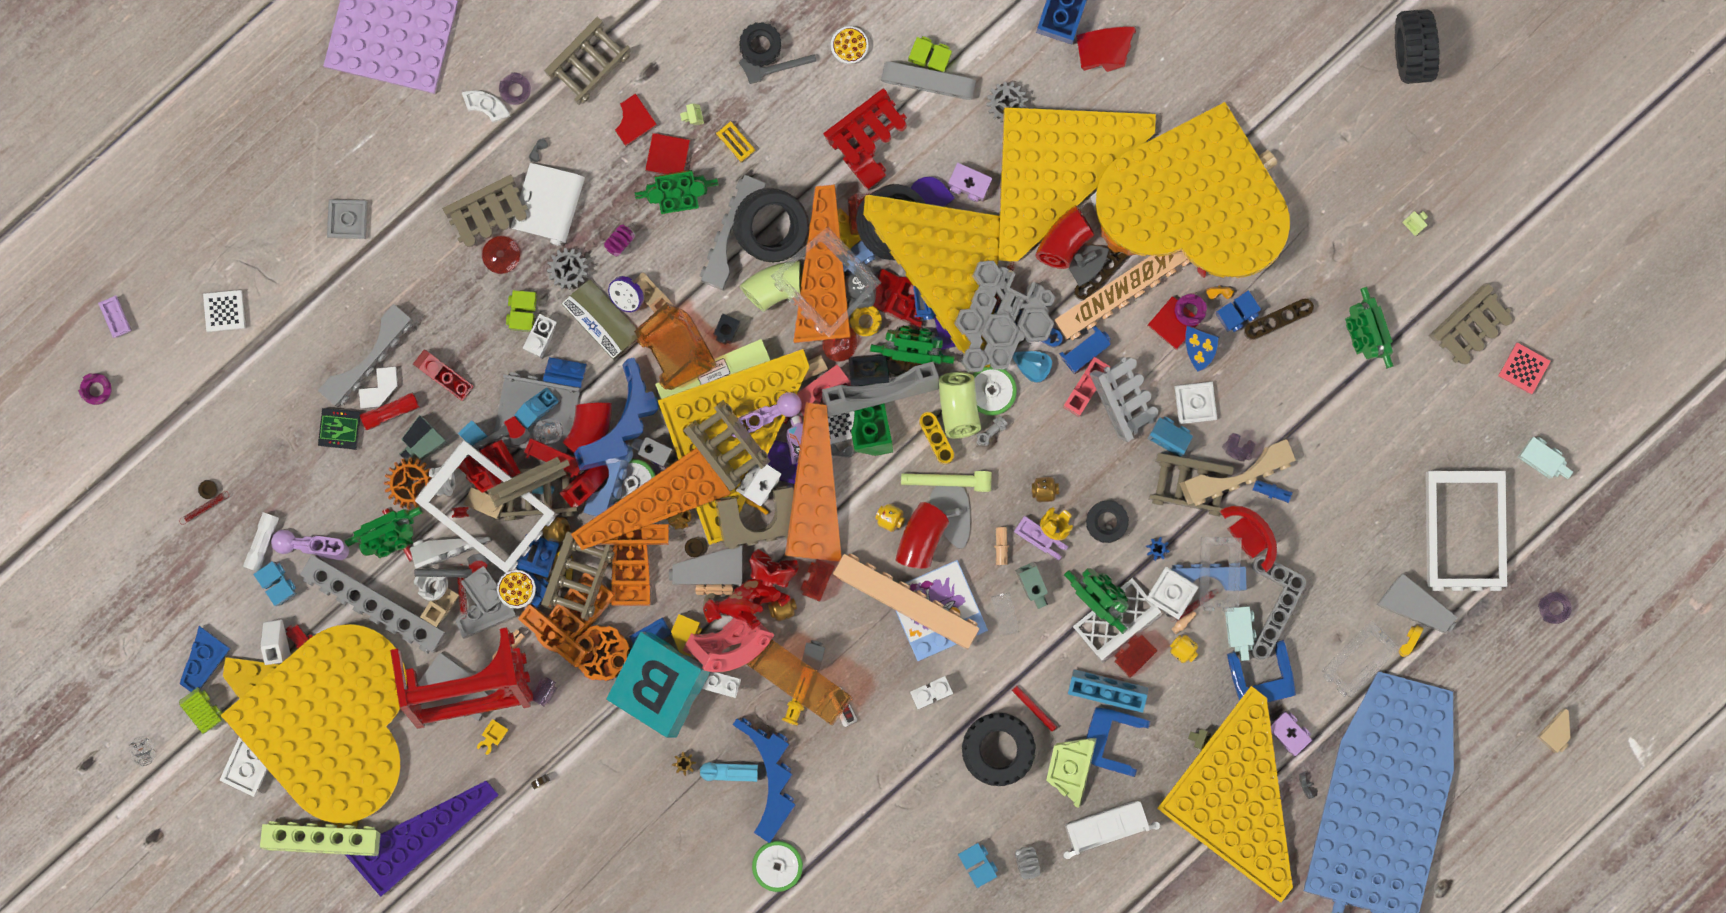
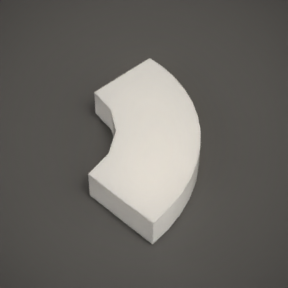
M483 91L462 92L468 111L483 112L490 117L492 123L511 117L505 105L493 95Z

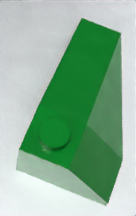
M885 403L855 410L851 430L855 452L872 456L894 453Z

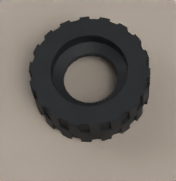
M755 22L752 25H748L743 30L739 41L740 53H742L743 59H746V62L753 64V66L757 65L760 67L770 65V63L776 61L781 51V39L777 29L765 22ZM756 36L766 37L770 42L769 49L763 53L755 52L751 47L753 38Z
M1111 500L1100 501L1089 510L1086 518V528L1095 540L1102 543H1112L1119 540L1126 533L1129 517L1123 506ZM1110 512L1116 517L1117 524L1113 530L1104 531L1099 527L1098 518L1102 513Z

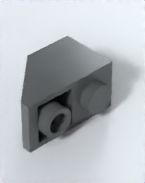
M811 640V643L806 642L801 666L820 671L826 649L822 647L823 643Z

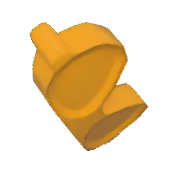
M1220 285L1206 289L1210 299H1214L1218 294H1222L1226 299H1229L1232 293H1234L1233 288L1221 287Z

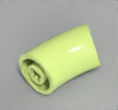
M789 261L767 267L749 277L739 287L757 308L765 312L780 301L800 297L802 283L801 261Z
M951 372L940 376L939 393L946 436L959 439L978 433L981 430V424L977 408L974 376L966 372Z

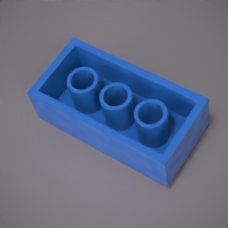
M1046 0L1036 33L1072 45L1087 0Z

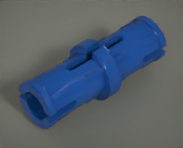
M1258 479L1255 481L1252 490L1265 494L1270 499L1273 497L1288 504L1293 493L1292 491L1276 487V484L1271 485Z

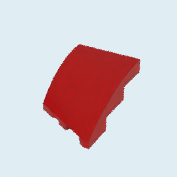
M1113 27L1076 35L1083 71L1102 66L1106 72L1125 67L1127 54L1131 49L1130 43L1133 34L1136 33V28Z
M880 269L875 280L876 300L873 306L892 317L921 327L922 321H920V317H915L917 313L913 284L906 277H898L884 269Z
M502 439L478 450L510 477L521 473ZM470 455L464 458L457 467L466 474L465 478L472 482L482 493L503 482Z

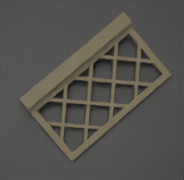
M558 457L487 491L496 508L566 475L563 468L570 464L568 460L560 463Z

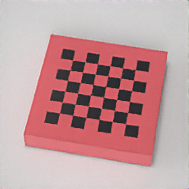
M1516 343L1498 377L1532 395L1550 360Z

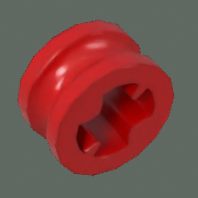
M469 507L451 508V511L454 512L452 518L469 517V514H467Z

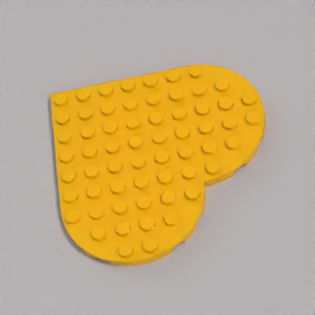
M1226 102L1121 155L1107 167L1097 187L1096 212L1103 230L1114 243L1136 255L1161 257L1182 250L1191 263L1209 272L1211 275L1222 278H1243L1257 274L1269 267L1279 257L1288 239L1290 215L1287 204Z
M337 625L317 633L221 714V717L302 809L316 818L334 823L354 822L375 813L392 795L400 774L398 746L392 733L386 727L400 710L390 650L396 648L380 633L360 625ZM403 663L404 674H405V680H406V686H407L406 671H405V667H404V663Z

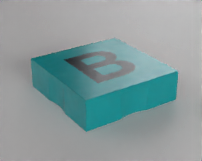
M640 632L606 700L664 737L677 738L689 715L691 705L699 695L710 672L702 669L703 664L690 656L678 652L671 644L653 633Z

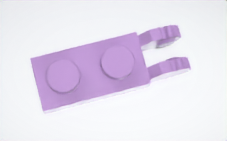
M1025 516L1014 531L1015 534L1044 553L1047 552L1057 560H1060L1061 556L1049 548L1051 544L1055 543L1062 550H1067L1068 548L1061 541L1046 536L1038 524Z

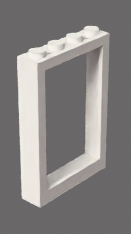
M463 439L415 498V502L505 573L508 570L512 572L518 565L517 559L521 555L524 557L530 550L529 544L533 540L536 542L543 534L542 528L545 525L549 526L553 522L555 512L531 492L521 495L541 511L543 516L505 562L430 503V500L468 454L503 482L512 479V477Z
M1506 471L1426 472L1427 587H1432V591H1444V587H1452V591H1463V587H1471V591H1483V587H1490V591H1502V587H1507ZM1436 483H1497L1499 579H1438Z

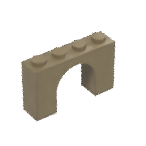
M787 485L772 488L775 508L774 517L768 526L759 530H751L743 526L739 517L737 500L734 496L716 499L715 503L723 545L729 549H735L740 547L739 544L755 545L759 543V540L766 539V542L777 540L779 536L787 538L794 493L793 487Z

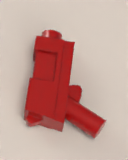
M290 625L285 629L287 631L286 635L296 644L297 649L313 637L311 634L307 636L299 625L295 627Z

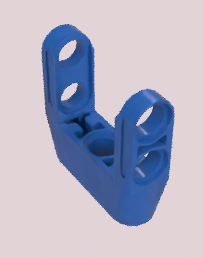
M1284 640L1277 641L1275 649L1282 679L1252 686L1267 697V702L1296 696L1293 673ZM1235 652L1227 653L1235 691L1240 700L1249 687H1246L1239 658Z
M1095 707L1086 739L1096 738L1091 764L1135 777L1137 769H1133L1130 765L1102 758L1111 723L1115 721L1136 728L1149 729L1151 721L1114 710Z

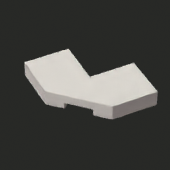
M396 367L377 368L378 388L359 389L361 409L381 407L391 393L395 391L398 387Z

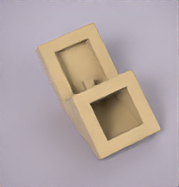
M642 272L633 281L634 284L637 283L640 286L644 302L658 317H661L673 305L645 273Z
M447 587L446 592L441 598L429 602L420 617L437 627L449 613L459 594Z

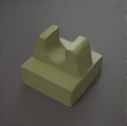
M1200 729L1199 734L1190 731L1188 739L1195 742V748L1202 750L1209 741L1211 733Z

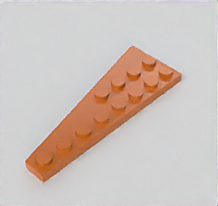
M835 184L815 187L793 338L794 343L850 338Z
M806 402L785 555L840 562L842 557L827 405Z
M696 447L575 530L571 535L581 550H584L609 539L728 496L731 493Z

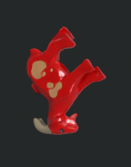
M750 579L740 587H737L723 601H713L714 593L705 596L703 611L708 623L715 619L719 620L722 618L721 614H726L748 623V626L753 630L761 624L753 616L756 612L761 613L763 611L761 604L776 601L783 607L790 601V596L776 590L774 586L763 585L762 580Z

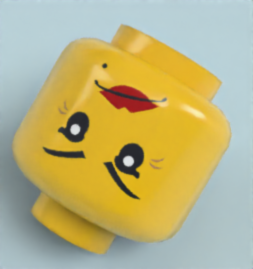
M891 504L881 506L875 517L878 526L890 532H894L898 528L901 529L905 523L903 510Z

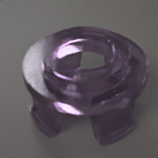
M511 72L510 75L500 81L499 92L502 99L508 104L519 105L529 98L531 86L523 75ZM514 83L522 86V94L518 97H513L509 94V87Z
M1236 433L1229 435L1227 442L1222 446L1225 453L1239 461L1251 460V454L1256 444L1249 440L1247 444L1240 448L1238 445L1241 436Z
M1559 592L1545 595L1538 604L1543 620L1550 624H1560L1566 621L1571 614L1572 608L1569 599ZM1559 601L1563 605L1561 614L1553 615L1550 612L1549 606L1551 602Z

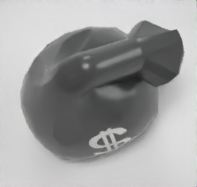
M858 268L845 276L849 312L858 308L873 306L876 300V282L873 275L866 269Z

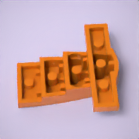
M649 524L597 544L614 545L611 585L612 592L616 596L611 602L612 606H650V571L647 545H669V524Z
M584 573L578 583L591 587L595 577ZM601 583L594 603V614L592 617H589L588 621L581 618L582 612L558 604L549 617H546L535 606L529 604L518 620L536 634V638L543 647L560 654L571 665L577 667L588 651L578 644L576 639L597 620L615 598L616 594ZM570 588L564 599L585 605L589 594Z

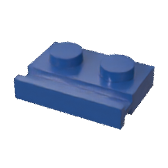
M549 357L543 381L581 388L587 364Z

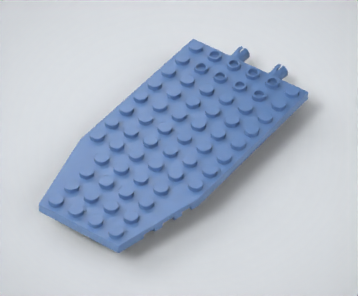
M1379 671L1376 673L1364 699L1340 741L1303 889L1304 892L1333 900L1332 913H1344L1345 905L1370 910L1372 913L1420 912L1454 772L1453 691Z

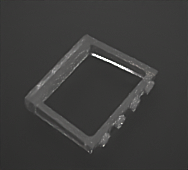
M829 227L824 229L771 275L775 281V287L781 292L785 291L789 295V302L794 306L798 305L802 309L801 314L809 320L811 318L816 323L814 325L815 329L821 334L825 333L828 337L832 336L881 284L879 279ZM819 242H823L866 288L860 297L833 325H829L783 277L786 270Z

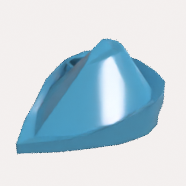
M1037 351L1014 352L1013 359L1016 365L1029 381L1039 383L1049 375L1052 368V360L1047 354Z

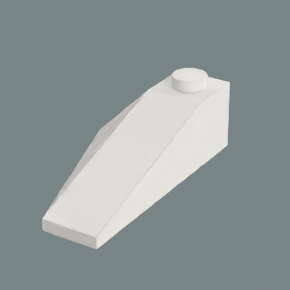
M490 537L475 538L483 545L491 542ZM462 538L426 542L422 539L413 543L414 547H411L410 551L416 569H425L472 550L474 547Z

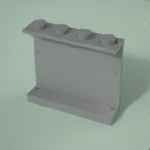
M509 372L508 375L503 374L504 384L494 433L504 426V421L513 417L526 401L546 387L559 402L537 423L527 429L530 432V437L524 444L511 445L509 435L494 442L502 439L507 447L525 450L530 438L568 454L569 448L563 441L569 434L574 422L575 405H578L580 389L568 385L563 386L557 383L539 381L538 377L528 376L526 379L520 378V374ZM538 430L540 431L541 437L537 435Z

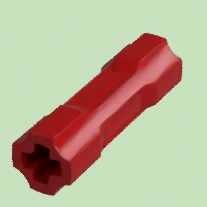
M412 392L400 397L396 401L360 415L365 429L369 430L385 421L420 407Z

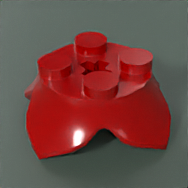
M760 549L755 550L749 559L752 568L750 577L756 580H763L762 584L769 587L777 584L787 588L789 581L796 575L799 569L798 560H785L776 563Z

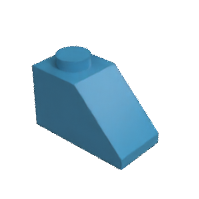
M473 420L458 433L470 445L488 437Z

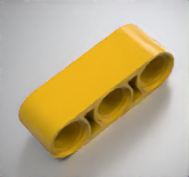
M931 412L923 413L919 424L937 461L942 465L950 464L954 458V452L936 416ZM931 417L933 424L925 426L922 422L923 418ZM933 434H940L942 441L937 444L933 443L931 436ZM948 451L951 457L949 460L944 461L940 458V453Z

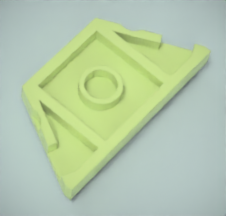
M1096 738L1061 742L1054 745L1046 780L1056 787L1063 796L1067 795L1078 808L1082 802Z

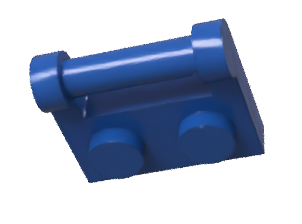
M540 537L536 542L533 540L529 544V547H532V545L538 546L533 562L527 561L530 553L529 550L524 557L520 556L517 560L518 565L515 568L520 571L527 570L548 578L559 543Z

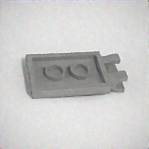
M439 653L417 684L425 686L466 678L472 675L444 654ZM483 691L440 701L444 704H452L486 697L488 694ZM478 713L470 716L479 721L483 714Z

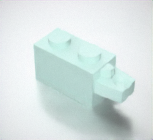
M1540 437L1530 438L1518 455L1519 459L1548 479L1553 478V476L1558 477L1559 474L1568 479L1573 471L1565 466L1567 462L1562 457L1563 453L1556 448L1551 449L1546 446L1547 442Z
M1250 606L1225 609L1229 648L1234 647L1235 652L1239 651L1240 661H1248V650H1253V641H1256L1255 629L1252 630L1251 622H1254V612L1250 610Z

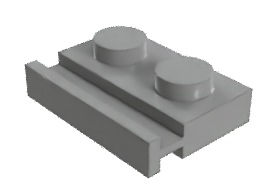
M484 566L461 581L482 614L501 602L497 593V584Z

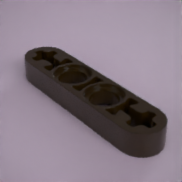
M1110 249L1107 259H1111L1114 262L1113 268L1106 269L1103 266L1098 273L1101 276L1100 282L1093 283L1091 280L1088 282L1089 285L1095 288L1092 290L1089 287L1086 291L1087 296H1079L1080 291L1078 290V288L1083 289L1087 283L1080 287L1077 284L1074 289L1075 297L1083 301L1091 296L1128 255L1120 253L1117 256L1120 260L1117 262L1116 258L1110 255L1111 252L1113 255L1116 253Z
M1306 298L1296 301L1247 324L1244 328V335L1249 340H1256L1310 315L1314 305L1311 300ZM1303 302L1305 305L1308 304L1310 306L1307 309L1308 312L1302 310L1298 312L1300 316L1297 317L1296 311L1294 310L1293 306H1295L1296 309H1299L1302 306ZM1285 310H1289L1293 314V318L1289 321L1284 320L1282 317V313ZM1267 318L1274 319L1276 323L1274 328L1269 329L1265 326ZM1258 322H1261L1265 332L1262 333L1261 329L1256 332V336H1253V334L1249 335L1250 326L1255 329L1260 326Z

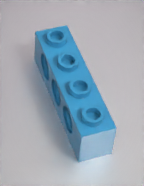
M1073 669L1068 694L1143 713L1149 687Z

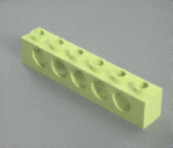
M269 821L268 824H262L260 848L271 851L378 856L380 833L375 830V827L364 826L363 829H356V826L345 825L344 828H337V825L326 824L325 827H318V824L307 823L306 826H299V823L288 822L287 825H280V822ZM286 832V838L279 841L280 833ZM305 833V839L298 842L299 834ZM324 834V840L317 843V836ZM343 835V841L336 844V837ZM362 836V842L359 845H355V838Z

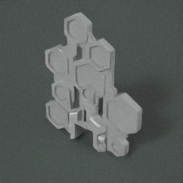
M994 261L979 262L972 275L979 285L978 290L974 293L970 308L960 310L954 323L961 334L966 335L971 342L969 349L965 351L961 360L967 372H981L984 366L989 364L993 370L1007 369L1019 341H1023L1024 338L1027 342L1046 341L1054 325L1048 315L1049 310L1046 308L1053 304L1055 299L1053 293L1050 290H1045L1043 286L1032 282L1027 286L1023 295L1010 288L1015 276L1013 271L1005 267L998 268ZM997 292L1002 302L997 313L991 314L997 301L994 297ZM1020 309H1024L1016 326L1014 321ZM981 335L987 342L985 350L983 351L980 349V346L983 342V340L981 339Z

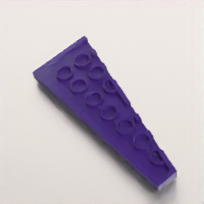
M486 780L381 833L378 856H345L377 894L382 897L498 797L499 794Z

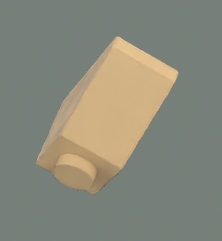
M471 487L463 505L499 520L500 513L503 512L506 503L495 508L489 494L482 493Z
M1566 708L1562 709L1537 736L1554 753L1563 752L1569 745L1567 742L1570 740L1569 711Z

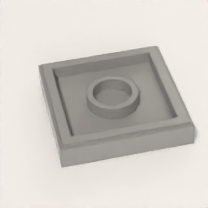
M329 199L327 238L366 239L368 201Z

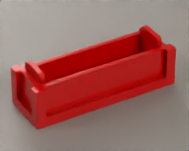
M530 438L524 453L528 454L526 458L533 456L548 462L558 457L560 463L568 460L570 465L563 469L571 473V478L574 475L579 476L581 471L575 457Z

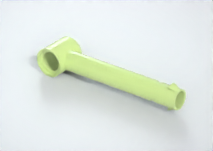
M975 471L974 475L901 473V485L974 487V491L990 492L992 472Z

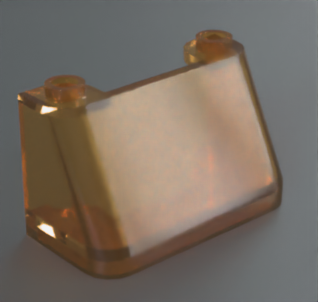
M668 302L634 331L639 345L651 349L663 372L659 375V383L666 390H673L711 371L717 366L691 316L686 311Z

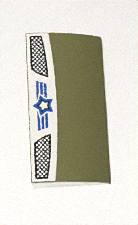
M591 279L561 303L613 360L617 359L642 335Z

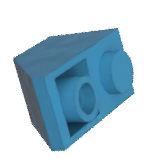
M546 387L526 401L514 416L527 430L558 404L559 400Z

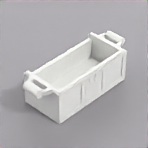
M1137 800L1067 823L1065 828L1073 851H1065L1063 857L1070 859L1071 856L1078 855L1082 851L1142 831L1157 830L1160 828V824L1152 822L1151 825H1148L1141 801Z

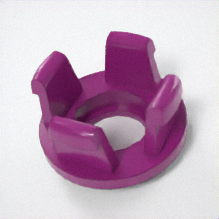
M1194 293L1182 296L1175 305V315L1184 325H1197L1206 316V302ZM1185 305H1195L1197 314L1194 317L1185 316L1183 312Z
M89 373L82 377L83 380L78 392L84 401L92 405H100L109 399L112 386L107 377L98 373ZM93 383H100L103 386L104 390L100 396L96 397L90 393V387Z

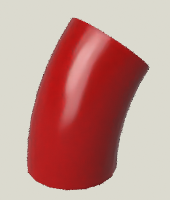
M1077 205L1066 211L1044 236L1035 254L1036 258L1043 264L1057 269L1069 268L1077 251L1090 238L1095 236L1093 229Z
M584 403L575 405L574 422L563 443L572 452H575L579 447L594 443L608 435L612 416V403Z
M920 502L903 532L895 560L902 565L912 568L925 569L931 567L938 542L949 525L947 516L936 506L927 502Z

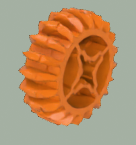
M409 458L408 464H406L405 459H401V466L397 462L394 463L397 468L396 470L391 467L389 468L392 475H385L390 481H385L384 485L390 486V488L385 489V492H392L388 499L396 498L393 502L394 505L401 501L400 508L403 509L405 504H407V509L411 510L412 504H414L415 508L419 506L415 502L417 487L423 483L426 486L432 477L428 475L431 468L424 470L427 466L425 462L419 466V459L413 464V459ZM409 468L418 469L424 477L413 478ZM403 471V481L395 485L397 476ZM408 478H410L411 481H416L414 484H412L411 489H409L410 487L408 486L405 487V485L408 483ZM408 490L411 499L401 498L396 491Z

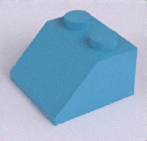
M1165 416L1163 419L1159 417L1147 439L1178 457L1183 456L1193 438L1190 434L1191 431L1183 426L1180 428L1173 425L1174 421Z

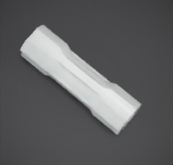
M262 513L258 530L243 567L254 571L261 569L269 541L279 520L278 517Z

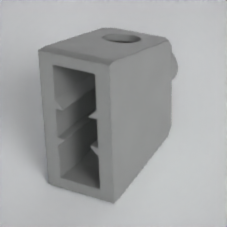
M648 437L645 440L635 438L632 443V448L638 450V455L664 469L676 462L678 458L674 450Z

